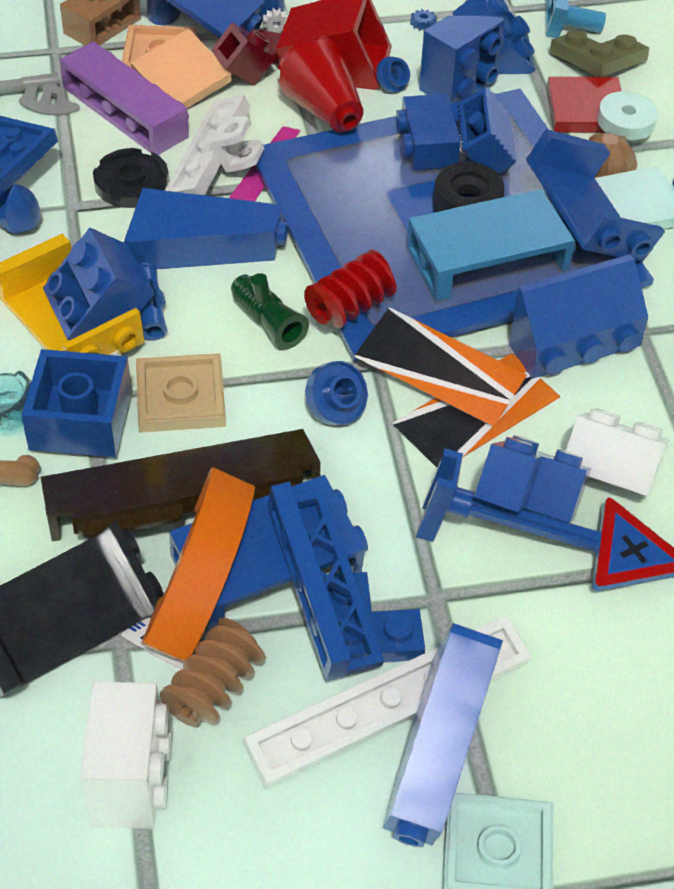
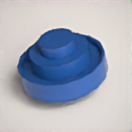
M344 361L324 363L315 368L307 379L305 388L306 403L311 413L325 424L333 426L351 423L359 418L366 408L368 399L367 383L362 373L352 364Z

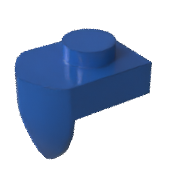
M13 184L0 197V226L11 233L28 231L37 226L41 219V210L37 198L28 188Z

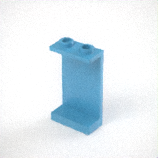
M539 189L409 218L407 250L434 300L440 301L451 298L453 275L549 252L562 272L568 271L570 269L572 253L576 250V239L571 230L566 228L559 217V212L555 205L550 203L543 190Z

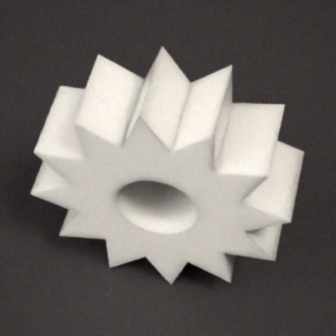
M273 8L272 12L267 10V15H263V27H266V31L277 33L283 31L288 17L286 11L281 12L280 8L277 11Z

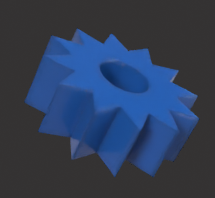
M421 8L420 11L415 10V13H411L410 25H413V29L418 28L421 31L437 23V15H434V11L429 12V9L424 11Z

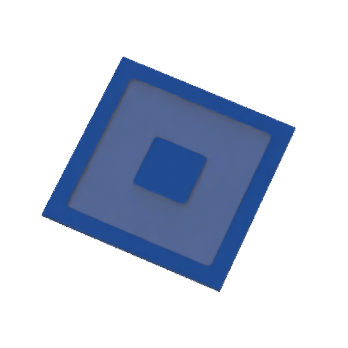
M521 89L494 94L495 97H498V101L502 102V106L506 107V111L510 112L517 158L516 163L508 170L498 173L504 182V197L542 189L550 203H553L526 161V158L545 129L549 130V128ZM459 102L450 104V107H452L457 132H459L461 138L460 122L458 120L459 112L457 111L459 109L457 107ZM396 116L361 123L347 132L329 130L263 145L264 150L257 164H255L274 204L282 205V220L288 222V232L314 283H317L322 277L330 276L332 271L343 268L345 263L355 260L357 256L367 253L370 249L378 251L387 260L397 284L396 294L388 298L384 296L383 303L380 305L372 304V308L366 313L359 311L357 319L351 321L347 319L344 327L337 328L354 362L360 360L355 357L356 352L388 308H392L452 337L513 321L519 286L618 258L616 256L583 250L576 240V250L572 253L570 269L567 271H561L550 252L454 274L451 298L435 301L407 250L409 218L435 213L433 209L434 184L438 174L444 167L439 170L436 167L433 170L427 168L425 171L421 168L418 171L413 169L410 156H403L402 134L404 132H397ZM460 139L458 163L472 162L461 149L463 146ZM461 195L464 197H475L471 195ZM559 213V217L561 218V220H562L563 223L565 224L566 228L569 229V227L567 226V224L565 223L564 219L562 218V216H561L560 213ZM635 261L641 287L653 285L654 278L643 262Z

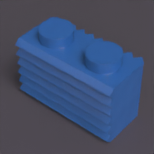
M484 87L460 101L457 105L459 108L457 111L459 112V130L462 136L460 138L462 141L461 145L463 146L461 149L472 162L486 165L497 173L505 172L517 160L510 112L506 111V107L502 106V102L498 101V97L494 96V92L490 91V87Z
M448 93L403 96L402 110H396V128L398 133L404 132L402 134V152L404 157L410 156L413 169L418 171L421 168L425 171L427 168L433 170L436 167L439 170L442 167L445 168L451 164L458 163L460 136L459 132H457L452 107H450Z

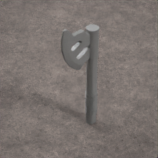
M58 73L0 81V94L24 91L25 93L19 98V103L34 112L45 115H63L80 110V106L77 103L66 99L65 89L60 87ZM43 89L40 101L36 100L38 90ZM52 97L57 98L56 105L51 104Z

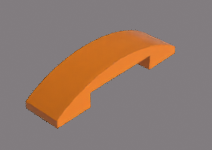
M214 467L210 469L193 511L196 512L186 541L165 594L158 599L141 645L183 663L189 656H192L212 615L237 553L249 516L255 486Z

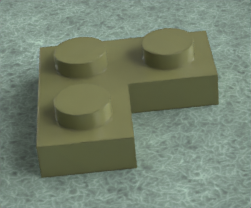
M573 30L567 32L566 35L551 39L550 53L601 78L647 61L650 47L638 42L631 35L621 34L614 39L599 43L588 38L586 33Z

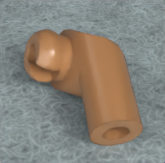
M21 455L16 461L0 460V484L27 487L37 480V473L40 470L39 462L30 455Z

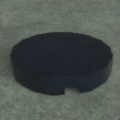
M138 148L118 149L100 159V165L97 169L94 168L93 170L96 193L103 201L117 207L135 208L142 188L165 190L169 184V171L166 162L158 154L151 152V155L144 154L142 149Z

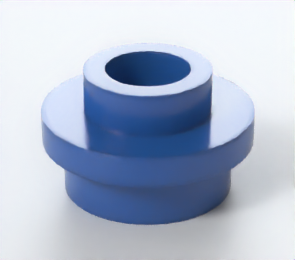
M389 56L382 59L376 69L378 82L384 90L390 93L403 90L410 79L408 64L398 57Z

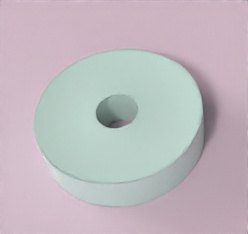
M627 91L614 92L602 99L597 121L606 133L611 132L624 136L626 140H640L653 133L658 118V109L650 99L638 93Z

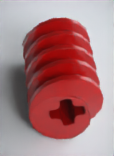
M370 249L367 253L357 256L355 260L345 263L343 268L332 271L330 276L322 277L317 283L307 286L304 291V299L311 316L318 323L328 325V322H330L334 327L342 328L346 325L347 319L350 321L357 319L359 311L366 313L370 311L372 304L380 305L383 303L384 296L387 298L394 296L397 292V284L387 260L378 251Z

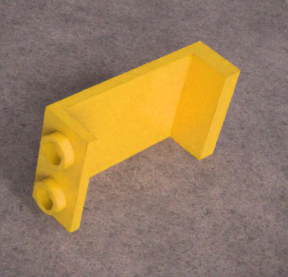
M59 234L0 262V300L46 350L110 355L119 350L121 355L145 343L141 314L137 308L72 340H67L43 289L49 276L58 269L71 251V242L63 234Z

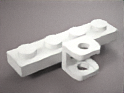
M245 95L216 100L212 103L167 185L166 191L206 195V191L218 172L220 165H222L227 173L247 169L257 164L264 150L262 142L260 140L242 142L248 127L251 126V122L246 116L251 106Z

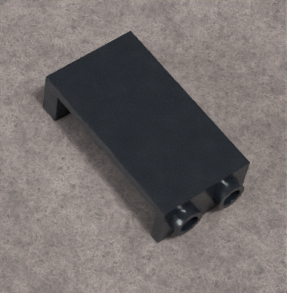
M117 521L107 525L102 533L0 585V698L153 614L158 599L164 596L163 590L151 571L144 572L136 557L140 555V549L134 536L128 529L122 531Z

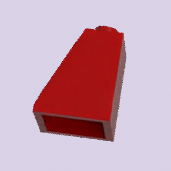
M320 0L290 9L280 39L276 45V56L279 63L287 50L298 41L305 38L313 41L320 39L318 36H326L335 40L343 50L356 88L372 90L380 88L381 85L376 75L377 65L382 59L389 57L392 45L372 0Z

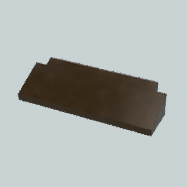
M304 429L42 476L41 484L52 542L61 540L57 517L71 515L74 534L79 533L86 539L102 533L107 525L117 521L122 531L125 529L135 531L176 523L183 518L184 513L194 511L212 467L255 486L252 500L254 501L270 495V489L273 485L290 482L292 487L303 483L301 471H305L307 480L319 477L321 462Z

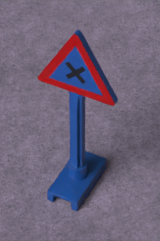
M444 449L423 503L422 509H425V512L417 530V538L434 542L447 513L464 518L470 515L594 551L596 553V563L592 587L595 591L674 577V547L613 498L608 497L603 504L600 531L572 523L569 524L526 510L516 512L474 498V491L458 487L463 453Z

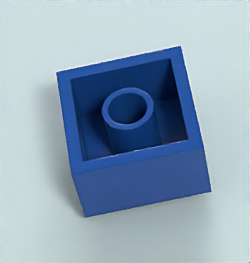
M41 349L21 415L28 450L116 458L132 393L128 356Z

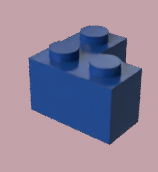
M513 435V438L506 437L505 441L491 443L474 498L516 512L528 509L569 524L575 520L591 468L581 465L583 457L559 449L556 450L555 456L537 451L539 447L538 442Z

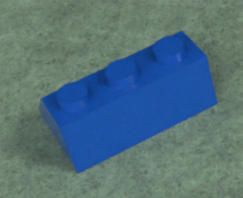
M628 254L518 287L509 346L532 379L548 374H557L564 369L583 363H592L600 358L622 351L627 352L641 346L648 321V313L633 256Z

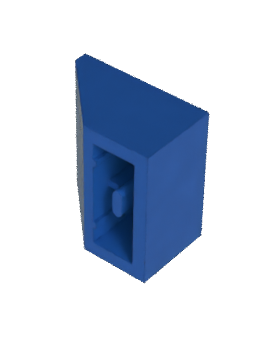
M467 0L452 12L453 16H499L505 19L499 74H531L535 71L533 60L535 51L528 36L530 28L521 16L515 17L509 11L504 0Z
M448 15L425 29L423 33L419 90L427 95L448 93L449 103L452 104L460 102L487 85L492 84L500 72L499 61L504 41L505 19L499 16Z
M90 227L82 238L73 245L69 255L58 269L49 276L47 283L43 287L67 340H72L134 308L141 311L154 295L128 244Z

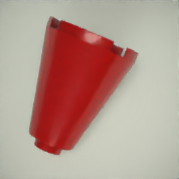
M318 36L320 39L309 41L307 38L298 41L287 50L278 66L280 77L277 80L283 93L336 132H347L355 128L361 121L364 111L343 50L335 40L326 36Z

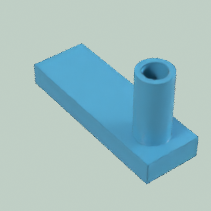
M545 0L546 36L560 37L563 26L597 33L603 31L606 21L605 12L569 5V0Z

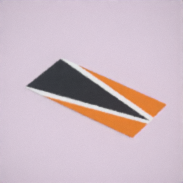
M392 308L387 309L355 354L356 358L491 426L497 424L527 376L525 373Z
M511 353L499 361L525 373L527 376L495 426H491L437 398L430 400L396 420L392 425L437 468L445 448L463 453L464 457L560 398V395L540 377L532 379L520 360Z

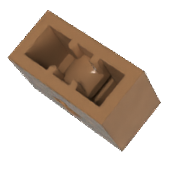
M66 0L60 4L63 34L84 46L93 41L100 46L127 29L128 25H133L141 20L139 0Z

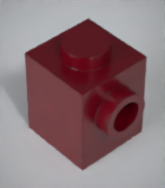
M233 22L211 49L212 53L227 71L254 86L276 59L267 47L269 40L256 29L248 32Z

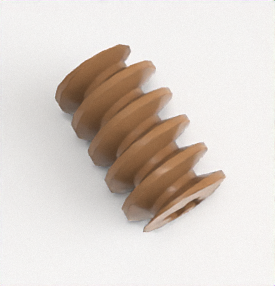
M219 618L218 625L208 631L206 640L196 646L195 655L189 656L185 660L183 670L175 672L171 680L172 685H167L160 691L161 701L163 704H168V711L177 720L186 725L198 727L201 720L208 724L216 725L220 720V716L213 705L223 710L229 709L232 701L225 691L234 695L240 694L244 686L239 678L250 680L255 674L250 663L262 665L266 660V655L257 644L255 638L243 626L231 619Z

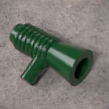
M257 273L253 276L243 274L233 281L231 292L233 293L234 301L255 321L265 327L278 348L283 350L290 349L303 340L309 328L308 318L283 304V301L270 290L265 274Z

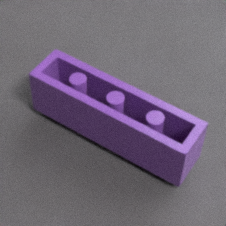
M94 41L59 59L63 88L149 153L153 152L159 155L189 138V114L184 104L172 98L161 90L158 85L151 83L134 68L123 63L110 51H106Z

